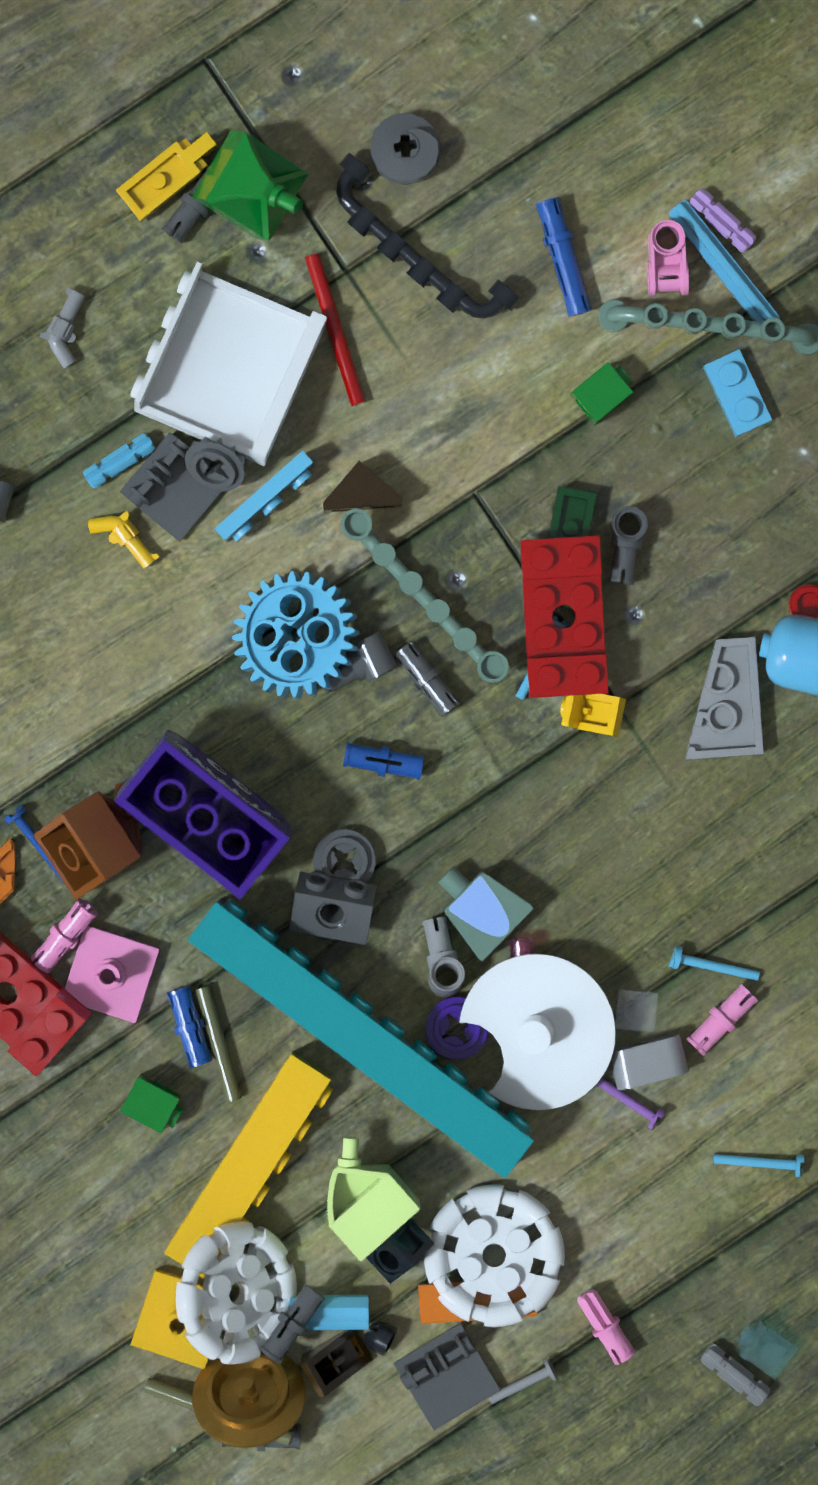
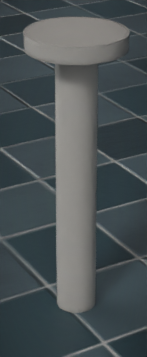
M548 1358L544 1360L545 1368L502 1388L499 1392L490 1396L491 1404L549 1376L553 1381L558 1380Z

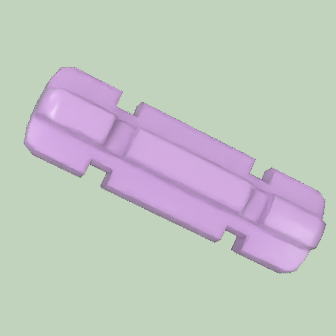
M699 189L689 201L692 208L698 214L702 212L705 215L704 219L726 239L730 237L733 240L731 244L740 252L747 251L755 242L756 235L747 227L742 228L740 226L742 222L719 201L715 203L713 201L714 197L706 189Z

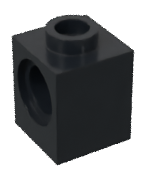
M410 1218L366 1258L391 1284L414 1267L434 1245V1242Z

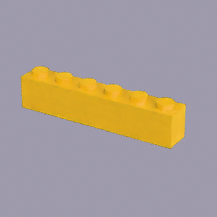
M291 1052L169 1242L164 1254L182 1265L194 1244L203 1235L210 1236L213 1234L215 1227L235 1221L249 1222L243 1216L251 1204L258 1208L270 1189L264 1183L272 1171L280 1174L291 1156L290 1153L286 1152V1149L293 1138L301 1141L312 1124V1121L307 1119V1116L314 1105L322 1108L332 1093L333 1088L328 1086L332 1076L295 1052ZM218 1249V1255H217V1256H219V1255L222 1254L221 1251H220V1249ZM199 1274L200 1277H205V1275Z

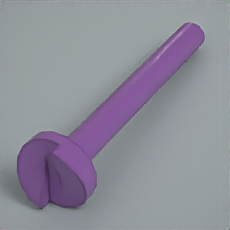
M602 1077L596 1084L650 1120L647 1127L651 1130H654L657 1126L656 1120L658 1118L662 1119L665 1115V1110L659 1108L655 1113L622 1090H617L616 1086Z

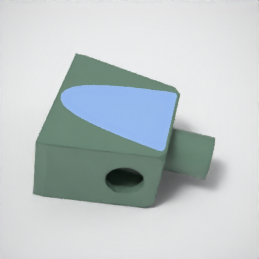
M453 866L438 881L454 898L443 909L481 961L534 909L526 900L482 870L469 881Z

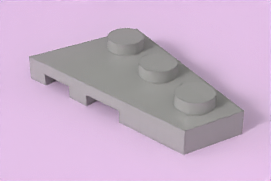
M755 637L715 640L684 760L764 754Z

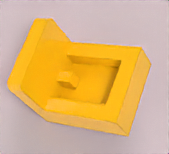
M605 694L565 696L560 707L561 725L619 737L626 699Z

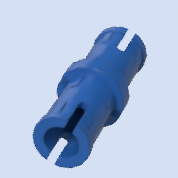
M347 742L343 766L378 772L377 776L385 777V773L420 780L424 756L391 751L390 746L382 745V749ZM366 756L401 762L402 765L366 760Z
M191 986L167 992L166 994L177 1025L174 1027L176 1035H180L188 1067L191 1068L213 1061L202 1028L205 1026L204 1019L199 1018Z

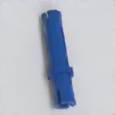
M551 198L535 204L545 234V238L542 240L544 246L549 248L550 255L552 256L568 317L592 311L593 309L587 296L571 240L574 238L573 231L568 230L560 198Z

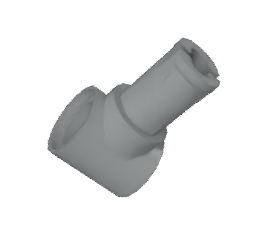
M447 917L437 918L436 925L438 931L435 930L433 919L425 920L422 922L425 930L430 954L426 957L429 969L428 984L436 995L449 997L460 990L465 978V970L458 960L457 951L452 950ZM441 968L452 969L457 976V981L451 986L441 985L437 981L435 973Z

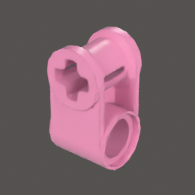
M673 220L660 221L648 235L647 288L649 297H655L656 293L680 292L682 296L689 293L686 236L682 226ZM662 229L673 231L677 238L676 246L673 249L661 248L656 241L658 231ZM675 277L676 279L661 280L659 278Z

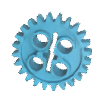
M290 571L288 582H286L283 576L275 574V586L273 587L269 583L261 581L260 585L263 593L259 595L250 591L248 594L253 601L251 607L242 604L239 606L247 614L245 619L234 620L236 625L243 627L242 633L232 636L233 640L243 643V647L237 649L234 654L238 657H247V660L240 667L241 670L246 672L255 670L250 681L258 684L264 680L262 690L269 693L277 686V696L286 698L289 690H291L293 698L301 699L304 688L309 695L317 696V684L325 689H331L328 677L332 675L342 679L343 675L338 669L340 664L352 665V662L345 657L346 651L358 650V647L349 643V638L359 635V631L348 626L349 623L357 619V615L344 613V610L351 604L350 600L346 598L337 600L341 589L333 586L327 590L329 581L322 577L314 584V575L306 572L302 580H300L298 573ZM300 598L302 602L300 613L295 617H290L288 613L289 604L294 599ZM318 608L319 614L312 618L314 610ZM327 624L329 636L324 642L318 643L315 638L316 631L321 625ZM273 627L276 632L275 640L269 646H265L262 641L263 634L268 628ZM294 628L298 629L297 633L301 637L298 642L293 641L294 636L291 632ZM275 653H279L277 661L273 662L272 657ZM301 653L303 665L297 672L292 673L289 666L290 660L295 654Z

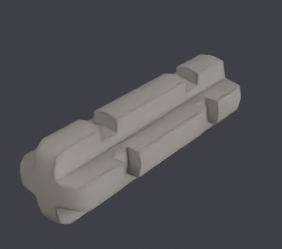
M711 1344L701 1356V1362L711 1371L714 1368L718 1370L716 1375L740 1394L744 1391L747 1394L745 1398L755 1406L761 1405L767 1399L771 1391L770 1388L760 1379L755 1381L753 1379L755 1375L731 1356L726 1358L724 1356L726 1352L718 1345Z

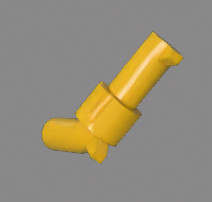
M128 510L120 516L111 515L88 519L90 534L112 531L108 537L109 541L113 544L119 543L121 547L126 546L143 569L150 566L160 557L158 553L151 554L137 535L140 532L129 520L130 513Z

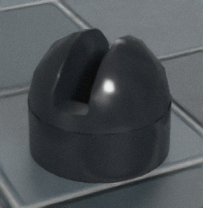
M379 1321L369 1326L370 1332L365 1333V1342L372 1351L385 1356L396 1336L398 1328Z

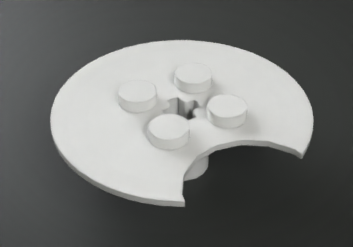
M546 954L516 956L489 969L470 990L464 1002L459 1023L465 1022L479 1025L493 1034L501 1046L504 1064L500 1079L494 1088L488 1092L507 1104L523 1109L548 1110L558 1108L584 1096L598 1083L605 1073L615 1046L616 1031L613 1011L600 985L592 976L576 964Z

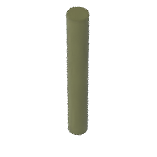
M210 985L195 989L226 1102L241 1099Z

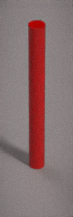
M311 254L305 257V262L321 313L327 317V332L351 407L365 403L366 400L320 254Z

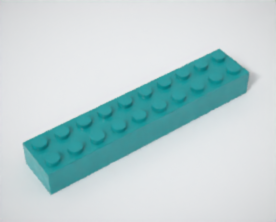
M231 898L226 903L219 899L213 905L187 941L506 1179L534 1141L529 1131L532 1127L525 1118L512 1109L508 1114L498 1108L500 1104L498 1102L499 1099L491 1095L485 1088L480 1086L475 1091L466 1084L468 1076L451 1063L443 1067L434 1060L437 1056L433 1049L419 1039L414 1044L403 1037L405 1029L387 1015L383 1020L379 1019L371 1013L373 1005L356 992L351 997L339 989L342 986V982L326 969H323L319 974L308 965L311 960L310 957L293 945L287 950L276 941L280 935L263 922L255 926L247 920L245 916L248 911Z

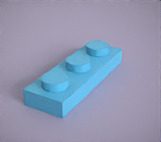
M304 451L299 453L214 529L226 542L231 538L236 542L241 540L254 528L250 522L261 512L265 516L269 515L283 502L280 495L290 486L297 490L313 476L309 471L314 466L312 460Z

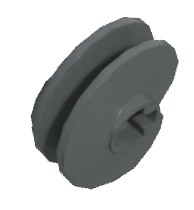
M411 113L395 114L384 119L375 129L370 144L371 159L379 174L390 182L402 185L418 183L429 176L440 158V140L434 127L424 118ZM401 141H410V147L416 146V149L411 150L410 157H401V151L395 152V149L400 148Z

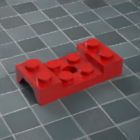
M600 536L520 540L529 698L607 694L608 676L605 653ZM560 605H568L575 612V620L567 628L556 626L552 619L553 611Z
M0 932V983L9 982L17 990V998L14 1001H7L0 996V1038L10 1046L7 1052L37 1077L93 1013L49 974L35 966V962H32L23 951Z

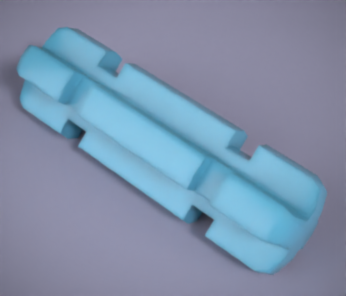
M142 433L132 439L133 443L129 446L126 443L100 460L102 463L99 465L95 463L85 469L83 475L93 489L98 488L107 482L106 478L109 476L114 478L136 464L139 457L142 456L144 459L156 449L150 437L146 433Z

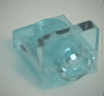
M758 1319L754 1326L750 1323L746 1325L736 1340L739 1344V1347L736 1349L739 1356L744 1360L750 1361L774 1380L777 1379L798 1350L796 1345L760 1319Z

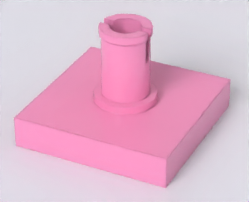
M88 925L82 933L65 989L86 1008L136 1023L160 948Z

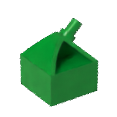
M231 130L192 198L253 238L269 242L287 210L293 214L300 212L303 200L297 198L296 195L309 174L248 133Z

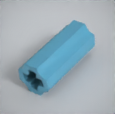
M369 1294L323 1295L326 1298L325 1301L321 1303L305 1326L308 1330H369ZM297 1296L290 1297V1306L295 1301Z

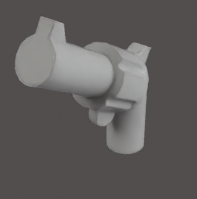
M68 287L65 290L68 298L59 316H54L47 331L39 336L48 341L50 349L63 369L76 361L65 342L72 343L75 341L76 335L73 332L75 326L72 323L85 299L84 295Z

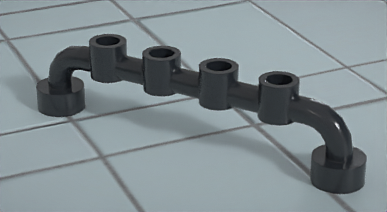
M350 152L339 163L345 170L337 181L336 194L339 204L351 215L347 223L363 237L368 232H371L381 242L376 248L392 262H395L398 257L410 266L406 273L423 288L428 282L440 291L436 299L452 313L459 307L464 313L473 318L486 319L498 314L505 306L512 311L520 302L521 298L499 279L488 290L493 295L488 302L478 303L354 198L352 195L354 182L358 180L361 184H364L373 172Z

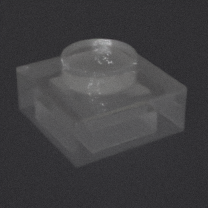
M618 989L615 1029L655 1032L658 993Z

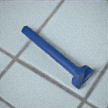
M23 805L18 806L16 814H9L4 820L7 824L14 821L62 881L34 838L35 831L22 816L27 810Z

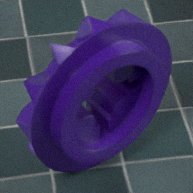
M455 996L440 1001L430 1011L426 1021V1035L430 1045L437 1053L449 1059H464L474 1055L484 1045L488 1035V1031L483 1027L467 1023L468 1025L464 1027L467 1042L464 1043L462 1038H459L456 1034L442 1037L446 1030L450 1028L448 1013L451 1014L452 1018L455 1017L457 1021H460L461 1011L466 1000L463 997Z

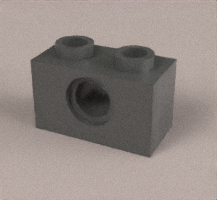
M300 871L289 931L366 945L377 885L368 884L358 879L346 880L329 877L320 872L307 873Z

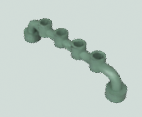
M619 300L605 302L598 312L600 326L605 331L611 333L619 332L626 327L628 322L644 324L651 330H657L662 326L683 328L686 333L692 335L698 334L701 331L722 333L728 339H736L740 335L757 337L768 344H774L779 340L791 341L795 352L803 356L813 355L818 351V326L812 323H804L797 327L784 325L778 318H769L764 322L745 320L738 313H730L723 318L707 316L698 308H692L686 313L666 311L664 306L656 303L649 305L647 308L630 307Z
M357 508L347 511L341 519L343 534L350 540L360 541L372 553L374 563L380 567H385L399 581L401 591L406 595H412L426 610L427 618L431 622L442 626L453 638L454 646L459 651L466 652L477 663V672L481 679L488 683H497L503 680L509 670L508 661L505 656L496 651L487 652L477 642L475 632L469 628H464L450 613L448 604L443 600L436 599L423 585L421 576L417 572L410 571L396 557L394 548L388 543H383L371 531L372 520L366 511Z

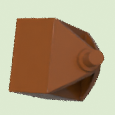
M124 783L115 784L113 800L97 791L60 814L33 835L75 900L81 898L141 858L142 844L137 819L114 802L117 792Z

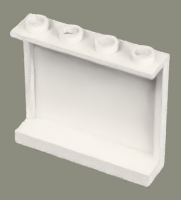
M196 262L192 273L185 271L179 283L177 293L182 294L177 307L170 305L165 314L161 327L165 328L166 331L161 342L154 340L148 352L146 362L151 365L146 376L139 375L134 383L130 397L135 398L134 411L201 440L205 436L212 442L221 438L223 445L227 447L235 446V453L265 466L324 332L327 317L315 311H312L310 317L205 273L202 271V263Z

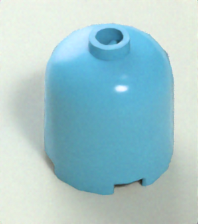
M787 615L782 617L776 623L771 635H763L759 657L766 658L768 677L774 684L780 687L818 696V618L803 615Z

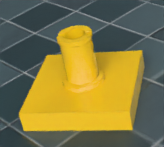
M155 1269L130 1345L204 1369L208 1358L198 1352L185 1336L187 1329L183 1322H179L177 1315L176 1287L177 1282L181 1283L182 1277ZM197 1282L196 1287L202 1289L203 1284ZM201 1313V1315L198 1316L199 1319H200V1321H201L202 1319H204V1317H203V1315H202V1313Z

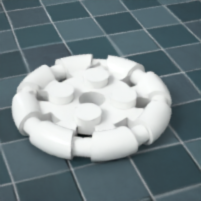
M497 1184L473 1187L466 1190L467 1194L458 1200H449L434 1217L428 1229L432 1231L430 1238L434 1245L424 1255L426 1276L429 1284L433 1283L439 1292V1301L457 1317L467 1322L470 1319L485 1322L484 1326L486 1327L513 1325L522 1322L521 1317L533 1310L536 1313L540 1311L556 1292L560 1283L557 1280L560 1266L565 1264L563 1237L560 1228H555L548 1216L550 1211L529 1193L520 1189L518 1193L506 1190L504 1185ZM500 1204L514 1208L512 1220L497 1216ZM476 1208L481 1218L467 1225L462 1215ZM535 1223L541 1237L531 1243L529 1235L524 1229ZM447 1235L459 1238L455 1253L443 1250ZM496 1244L505 1250L506 1258L502 1265L491 1267L484 1262L483 1252L489 1245ZM533 1258L545 1261L542 1276L530 1273ZM458 1269L460 1276L465 1282L453 1287L447 1274ZM521 1286L526 1297L513 1304L507 1293ZM477 1292L492 1295L489 1307L474 1303Z
M235 1221L214 1228L213 1234L210 1236L203 1235L194 1244L182 1264V1268L185 1269L181 1283L177 1282L176 1287L179 1322L184 1323L187 1329L185 1336L191 1345L210 1360L220 1358L223 1364L233 1365L247 1363L259 1358L261 1346L265 1344L280 1322L278 1320L281 1312L286 1313L290 1308V1297L297 1296L294 1265L289 1264L286 1258L288 1250L281 1240L265 1227L254 1228L251 1222ZM250 1243L247 1254H243L245 1245ZM218 1249H220V1251H221V1253H222V1254L219 1255V1256H217V1255H218ZM272 1263L274 1270L268 1274L265 1266ZM199 1274L206 1275L202 1289L196 1287ZM237 1282L240 1292L237 1300L232 1303L229 1293L231 1286ZM202 1313L204 1319L200 1321L198 1316ZM251 1328H253L256 1335L252 1339L247 1332ZM222 1330L226 1331L223 1341L220 1338Z

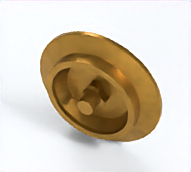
M262 1351L259 1358L243 1364H223L220 1358L210 1360L199 1373L193 1387L192 1404L198 1423L213 1439L232 1447L253 1448L279 1439L295 1425L304 1408L306 1388L300 1369L287 1355L284 1356L283 1361L279 1364L266 1356Z

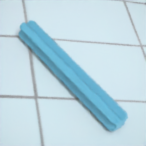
M681 201L669 212L671 219L682 226L687 239L752 320L764 322L769 318L780 319L777 312L688 201Z

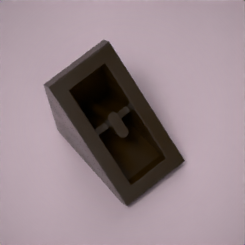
M360 461L355 464L323 502L324 513L344 512L356 508L369 510L402 507L401 496Z
M344 1330L304 1353L301 1357L300 1365L319 1398H323L371 1362L373 1357L357 1330Z

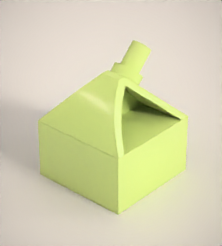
M343 1137L342 1157L338 1158V1165L333 1169L329 1183L327 1198L329 1227L361 1262L420 1210V1199L389 1164L361 1165L362 1159L358 1158L359 1138Z

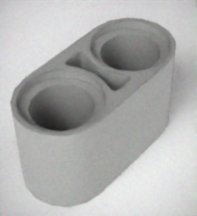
M679 1033L616 1048L610 1060L617 1090L635 1088L689 1072Z

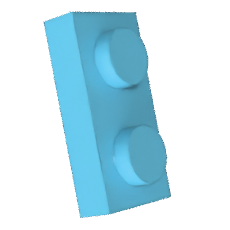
M740 349L703 366L735 438L772 421Z

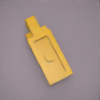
M208 132L192 144L187 138L179 143L176 141L117 188L116 192L139 221L143 222L202 174L201 172L208 167L204 159L218 148L217 143Z

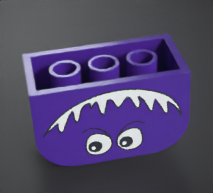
M167 730L119 789L114 801L239 899L243 897L290 839V825L276 809L202 750L171 730Z

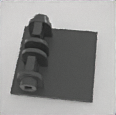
M169 432L120 490V493L180 542L222 491L206 488L193 479L185 465V455L189 447Z
M461 1323L394 1362L401 1375V1381L406 1389H409L433 1430H436L501 1390Z

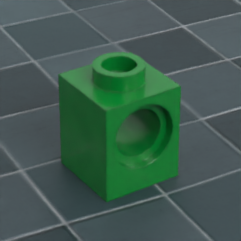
M607 362L574 389L570 396L590 421L596 425L632 395L633 391L629 386L633 382L621 366L617 365L613 368Z
M140 1074L120 1112L161 1134L166 1125L173 1129L184 1108L178 1105V1102L182 1095Z

